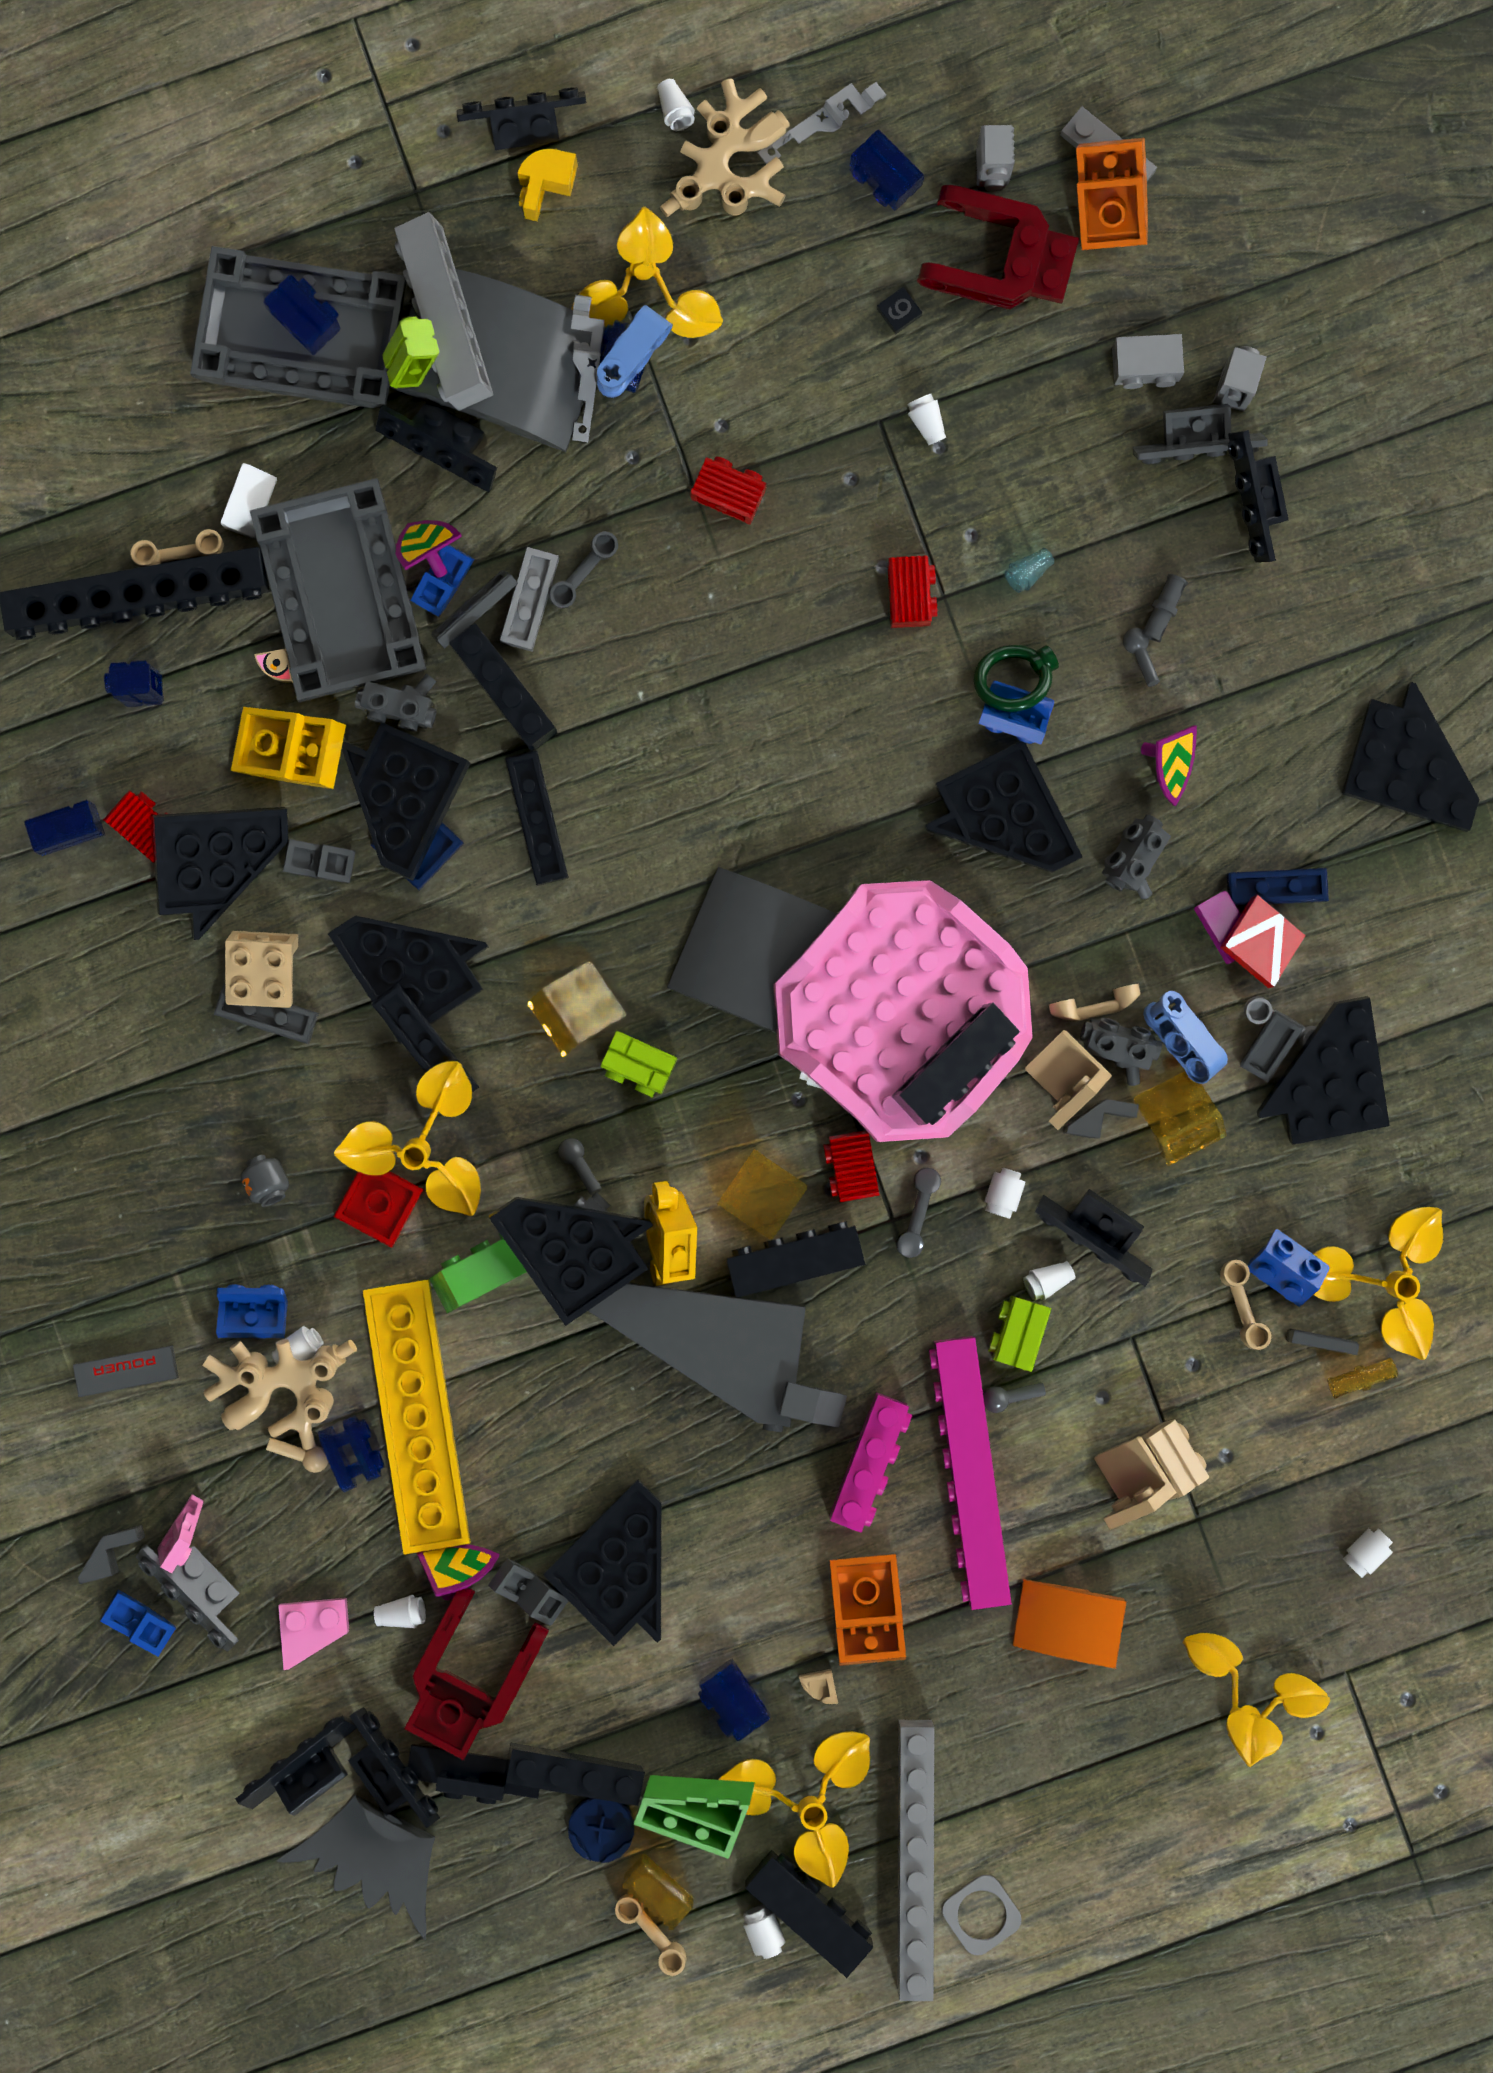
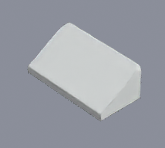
M243 463L221 519V525L227 530L255 539L256 534L250 510L268 506L277 477Z

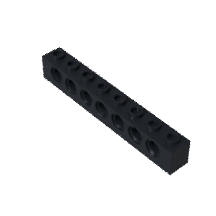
M259 547L3 591L0 592V607L4 631L12 637H16V640H29L36 637L35 633L48 631V634L52 635L68 632V627L81 626L82 629L99 627L101 625L100 622L113 620L114 623H126L133 620L132 616L145 614L149 618L165 615L166 610L178 609L179 612L196 610L198 608L197 605L210 603L211 606H223L230 603L229 599L240 597L245 601L257 600L262 598L263 593L270 592L262 552ZM229 573H240V579L236 584H225V578ZM200 577L207 578V586L203 590H193V583L196 579ZM167 583H174L175 590L173 594L168 597L161 596L162 587ZM137 588L142 589L141 599L137 602H129L130 592ZM103 594H109V604L104 608H97V599ZM70 600H77L76 610L73 613L65 614V604ZM40 605L45 606L44 615L40 619H32L34 608Z

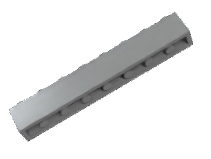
M898 1720L897 1990L900 2001H933L934 1725L932 1720Z

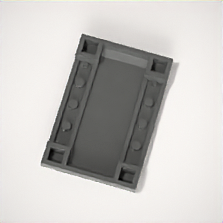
M211 246L190 374L193 378L224 386L367 408L386 406L390 387L387 376L389 369L385 368L382 354L401 320L407 283L403 275L373 271L372 275L248 256L241 250Z
M377 478L250 510L291 667L289 669L296 697L299 702L365 686L366 681L377 683L427 670L402 567L395 554L396 543L385 500Z

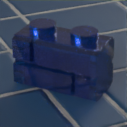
M879 129L851 155L850 166L852 168L850 171L861 184L867 182L874 189L873 195L875 199L884 207L889 204L894 211L897 210L923 185L924 174Z
M288 275L278 285V288L274 289L264 299L263 303L266 309L312 355H315L326 345L327 341H330L340 331L341 327L337 320L339 314L327 301L321 304L314 297L316 291L304 278L298 282L292 275Z
M146 660L132 661L130 665L126 662L110 664L109 673L104 675L106 692L111 693L114 699L119 700L126 707L142 706L143 703L147 706L162 705L164 701L162 675Z
M88 800L74 804L73 808L67 806L24 821L32 848L35 853L41 856L105 835L97 808L94 803Z
M733 1659L721 1665L699 1682L702 1690L698 1692V1695L708 1710L712 1707L715 1708L721 1717L717 1720V1723L726 1737L733 1735L738 1742L752 1733L753 1730L769 1721V1711Z

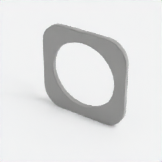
M981 1875L950 1896L944 1902L942 1908L945 1920L965 1949L973 1955L987 1953L1015 1933L1021 1925L1019 1910L999 1881L991 1875ZM976 1891H988L995 1894L1001 1899L1006 1909V1920L1003 1928L995 1936L988 1939H976L969 1936L962 1930L958 1922V1909L961 1902L967 1895Z

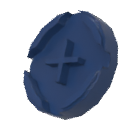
M587 1797L581 1800L571 1814L568 1828L570 1842L574 1850L584 1859L609 1863L620 1858L630 1847L635 1833L634 1818L626 1804Z

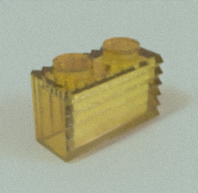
M645 1853L640 1856L624 1875L623 1889H628V1894H633V1898H638V1903H643V1907H648V1912H653V1917L658 1916V1921H663V1926H668V1930H674L693 1908L694 1897Z

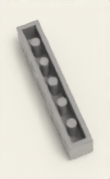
M427 212L394 228L398 239L395 242V248L400 258L405 262L406 269L403 270V274L407 284L413 289L415 297L412 298V304L417 315L421 319L432 321L435 333L433 338L437 340L440 352L432 365L433 370L440 379V383L437 384L439 394L444 402H450L460 411L494 394L443 227L430 212Z

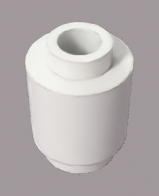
M1002 1168L1001 1173L994 1172L984 1201L987 1203L985 1211L1011 1218L1012 1212L1017 1211L1026 1183L1020 1180L1021 1173Z
M302 1326L285 1338L289 1340L293 1357L301 1361L313 1358L316 1351L323 1345V1340L314 1328L309 1330L305 1326ZM277 1349L272 1351V1356L277 1364L279 1355Z
M1368 1528L1346 1550L1348 1554L1343 1560L1363 1578L1367 1573L1371 1575L1393 1553L1389 1548L1393 1542L1380 1529L1373 1533Z
M764 1904L746 1911L743 1914L745 1920L743 1926L756 1956L762 1955L763 1959H768L781 1953V1946L786 1941L775 1914Z

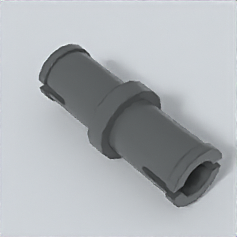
M1168 574L1158 600H1154L1151 605L1154 609L1142 634L1149 636L1150 640L1160 643L1171 617L1176 616L1178 611L1176 609L1177 603L1185 586L1188 584L1185 579L1174 574Z

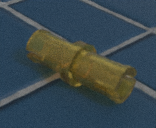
M1389 1357L1386 1360L1365 1367L1362 1364L1355 1366L1353 1371L1330 1377L1327 1382L1332 1396L1336 1399L1339 1396L1360 1389L1365 1392L1370 1390L1372 1385L1398 1378V1371L1393 1359Z

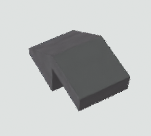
M1109 1099L1101 1100L1065 1126L1064 1134L1099 1139L1104 1114L1137 1118L1139 1104Z
M787 1381L778 1414L810 1423L839 1428L847 1395Z
M138 1525L110 1532L103 1536L78 1577L79 1584L110 1577L118 1573L119 1568L114 1548L138 1542L145 1538L143 1526Z
M509 1558L505 1560L488 1584L495 1593L516 1602L530 1617L549 1626L554 1623L568 1603V1600L554 1586L527 1567Z

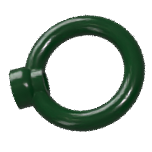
M1021 645L999 647L986 654L978 663L973 677L974 687L980 699L994 709L1005 712L1023 711L1037 705L1045 698L1052 684V671L1059 668V663L1056 655L1048 645L1041 647L1037 651ZM1008 658L1027 660L1030 662L1034 672L1039 675L1038 685L1031 693L1024 697L1016 699L1002 698L994 694L987 685V674L991 667L999 661Z

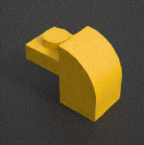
M543 149L532 153L523 161L518 170L520 185H523L519 206L523 207L525 219L538 222L545 191L571 196L578 167L576 154L557 149Z

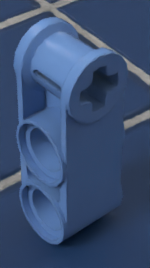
M644 305L637 312L630 326L618 337L610 352L597 369V387L602 395L614 398L624 392L634 377L645 367L653 352L664 342L672 329V323L647 305ZM614 374L618 376L617 380L611 379L609 382L606 381V376L610 378L613 377Z
M1175 991L1165 992L1161 996L1160 1001L1152 1002L1145 1007L1143 1015L1147 1025L1154 1030L1165 1044L1167 1050L1176 1058L1192 1081L1199 1084L1207 1083L1225 1067L1228 1061L1225 1050L1215 1041L1204 1023L1197 1018L1179 993ZM1173 1002L1176 1003V1005L1172 1008H1168V1006ZM1160 1013L1163 1015L1160 1018L1155 1019V1017Z

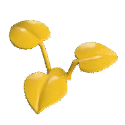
M645 206L623 228L617 239L619 254L624 260L630 262V267L625 270L626 276L622 287L617 291V287L612 281L599 280L589 284L578 294L592 297L589 318L604 320V327L608 328L619 324L628 312V303L621 296L627 292L631 277L635 276L639 280H648L654 276L668 305L673 308L667 313L665 319L673 324L671 331L675 334L687 338L702 337L714 332L723 323L718 303L710 294L704 291L691 290L684 292L679 296L677 303L671 298L660 275V269L656 267V263H663L671 256L673 240L661 219Z
M446 1061L429 1069L417 1085L416 1097L418 1103L425 1108L432 1109L419 1138L410 1139L404 1148L401 1149L398 1145H392L393 1135L385 1125L375 1121H366L358 1124L348 1133L342 1143L336 1148L334 1155L346 1166L367 1175H382L392 1170L396 1163L393 1151L397 1153V1157H400L402 1164L407 1169L418 1170L422 1167L426 1169L429 1167L438 1168V1170L431 1172L426 1180L428 1198L441 1209L473 1216L481 1196L480 1178L475 1167L461 1157L449 1159L444 1166L438 1161H429L428 1159L431 1154V1148L425 1139L438 1111L446 1117H456L466 1111L472 1100L471 1083L462 1064L458 1061Z
M1419 1207L1409 1210L1395 1219L1389 1230L1388 1241L1392 1248L1402 1251L1399 1259L1403 1271L1390 1273L1386 1280L1351 1274L1354 1267L1353 1259L1344 1249L1339 1247L1327 1246L1313 1253V1255L1330 1267L1320 1289L1314 1296L1329 1302L1341 1301L1351 1293L1350 1280L1385 1287L1388 1294L1399 1300L1397 1301L1398 1308L1388 1310L1382 1318L1381 1334L1384 1341L1396 1351L1411 1355L1420 1360L1426 1359L1433 1340V1316L1428 1305L1422 1300L1416 1299L1420 1292V1283L1415 1276L1411 1275L1413 1269L1409 1268L1406 1257L1414 1263L1421 1264L1433 1260L1438 1255L1443 1243L1441 1209L1436 1207Z
M1212 1633L1193 1634L1187 1636L1182 1642L1187 1649L1191 1662L1202 1673L1214 1677H1223L1230 1672L1232 1676V1708L1227 1718L1226 1727L1229 1738L1248 1767L1274 1754L1281 1747L1283 1741L1281 1731L1271 1720L1266 1718L1278 1704L1283 1703L1286 1712L1292 1716L1308 1718L1323 1712L1330 1703V1697H1328L1327 1693L1312 1680L1300 1674L1286 1673L1280 1675L1275 1680L1273 1689L1278 1697H1275L1261 1714L1255 1707L1250 1705L1239 1708L1238 1670L1235 1668L1243 1660V1655L1239 1648L1229 1639Z
M856 1731L840 1732L827 1737L819 1744L813 1759L815 1767L820 1772L825 1773L822 1778L819 1795L817 1797H804L799 1804L794 1803L779 1791L773 1790L776 1783L775 1773L768 1763L759 1759L741 1761L718 1779L755 1782L746 1815L755 1816L766 1813L771 1806V1796L778 1798L792 1808V1811L797 1812L803 1826L809 1830H814L803 1832L796 1840L794 1857L797 1865L807 1875L823 1882L831 1888L836 1886L847 1864L849 1843L841 1827L834 1823L825 1825L827 1811L823 1802L826 1800L825 1794L830 1778L840 1788L855 1787L864 1780L870 1765V1738L867 1734Z

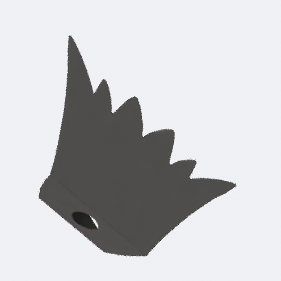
M355 1794L348 1804L319 1831L277 1860V1862L285 1863L320 1858L314 1872H322L338 1865L334 1880V1890L341 1891L362 1880L363 1898L368 1909L373 1907L386 1892H389V1902L393 1913L397 1915L402 1904L405 1903L414 1926L422 1938L426 1940V1890L431 1852L435 1836L392 1813L386 1816L380 1807Z

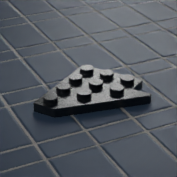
M1413 682L1408 684L1402 707L1374 699L1369 701L1342 794L1465 832L1470 831L1480 799L1417 684Z
M381 722L367 751L345 741L342 744V751L381 866L413 881L471 763L467 759Z
M1022 741L935 784L949 813L926 824L925 828L929 832L1051 873L1083 857L1026 743Z
M273 807L152 815L158 914L191 913L192 938L199 940L289 842L287 808Z
M360 916L350 918L328 933L372 1002L398 982L430 1024H433L484 990L466 962L489 948L486 942ZM394 1034V1036L396 1037V1039L398 1040V1042H399L400 1044H402V1042H401V1041L398 1039V1037Z
M1364 996L1334 1002L1258 1108L1257 1116L1259 1118L1280 1114L1286 1115L1289 1141L1292 1145L1390 1126L1370 997Z
M515 1197L489 1215L493 1225L565 1326L649 1269L631 1241L653 1226L650 1219L522 1197Z
M637 1479L543 1574L613 1646L636 1623L657 1643L661 1640L662 1502Z

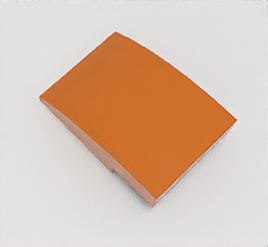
M1145 138L1079 144L1076 147L1079 181L1077 183L1082 250L1147 245L1148 208Z
M896 1554L830 1560L839 1666L906 1660Z
M1023 1579L1012 1645L1050 1656L1116 1669L1126 1601L1121 1597L1092 1593L1089 1590Z

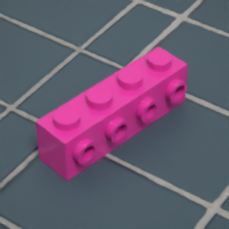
M876 1392L829 1514L830 1521L862 1533L864 1525L867 1527L871 1526L877 1509L872 1507L876 1494L882 1496L888 1481V1477L884 1475L888 1463H895L900 1450V1445L896 1444L900 1431L906 1433L912 1418V1414L907 1413L909 1406L906 1403Z

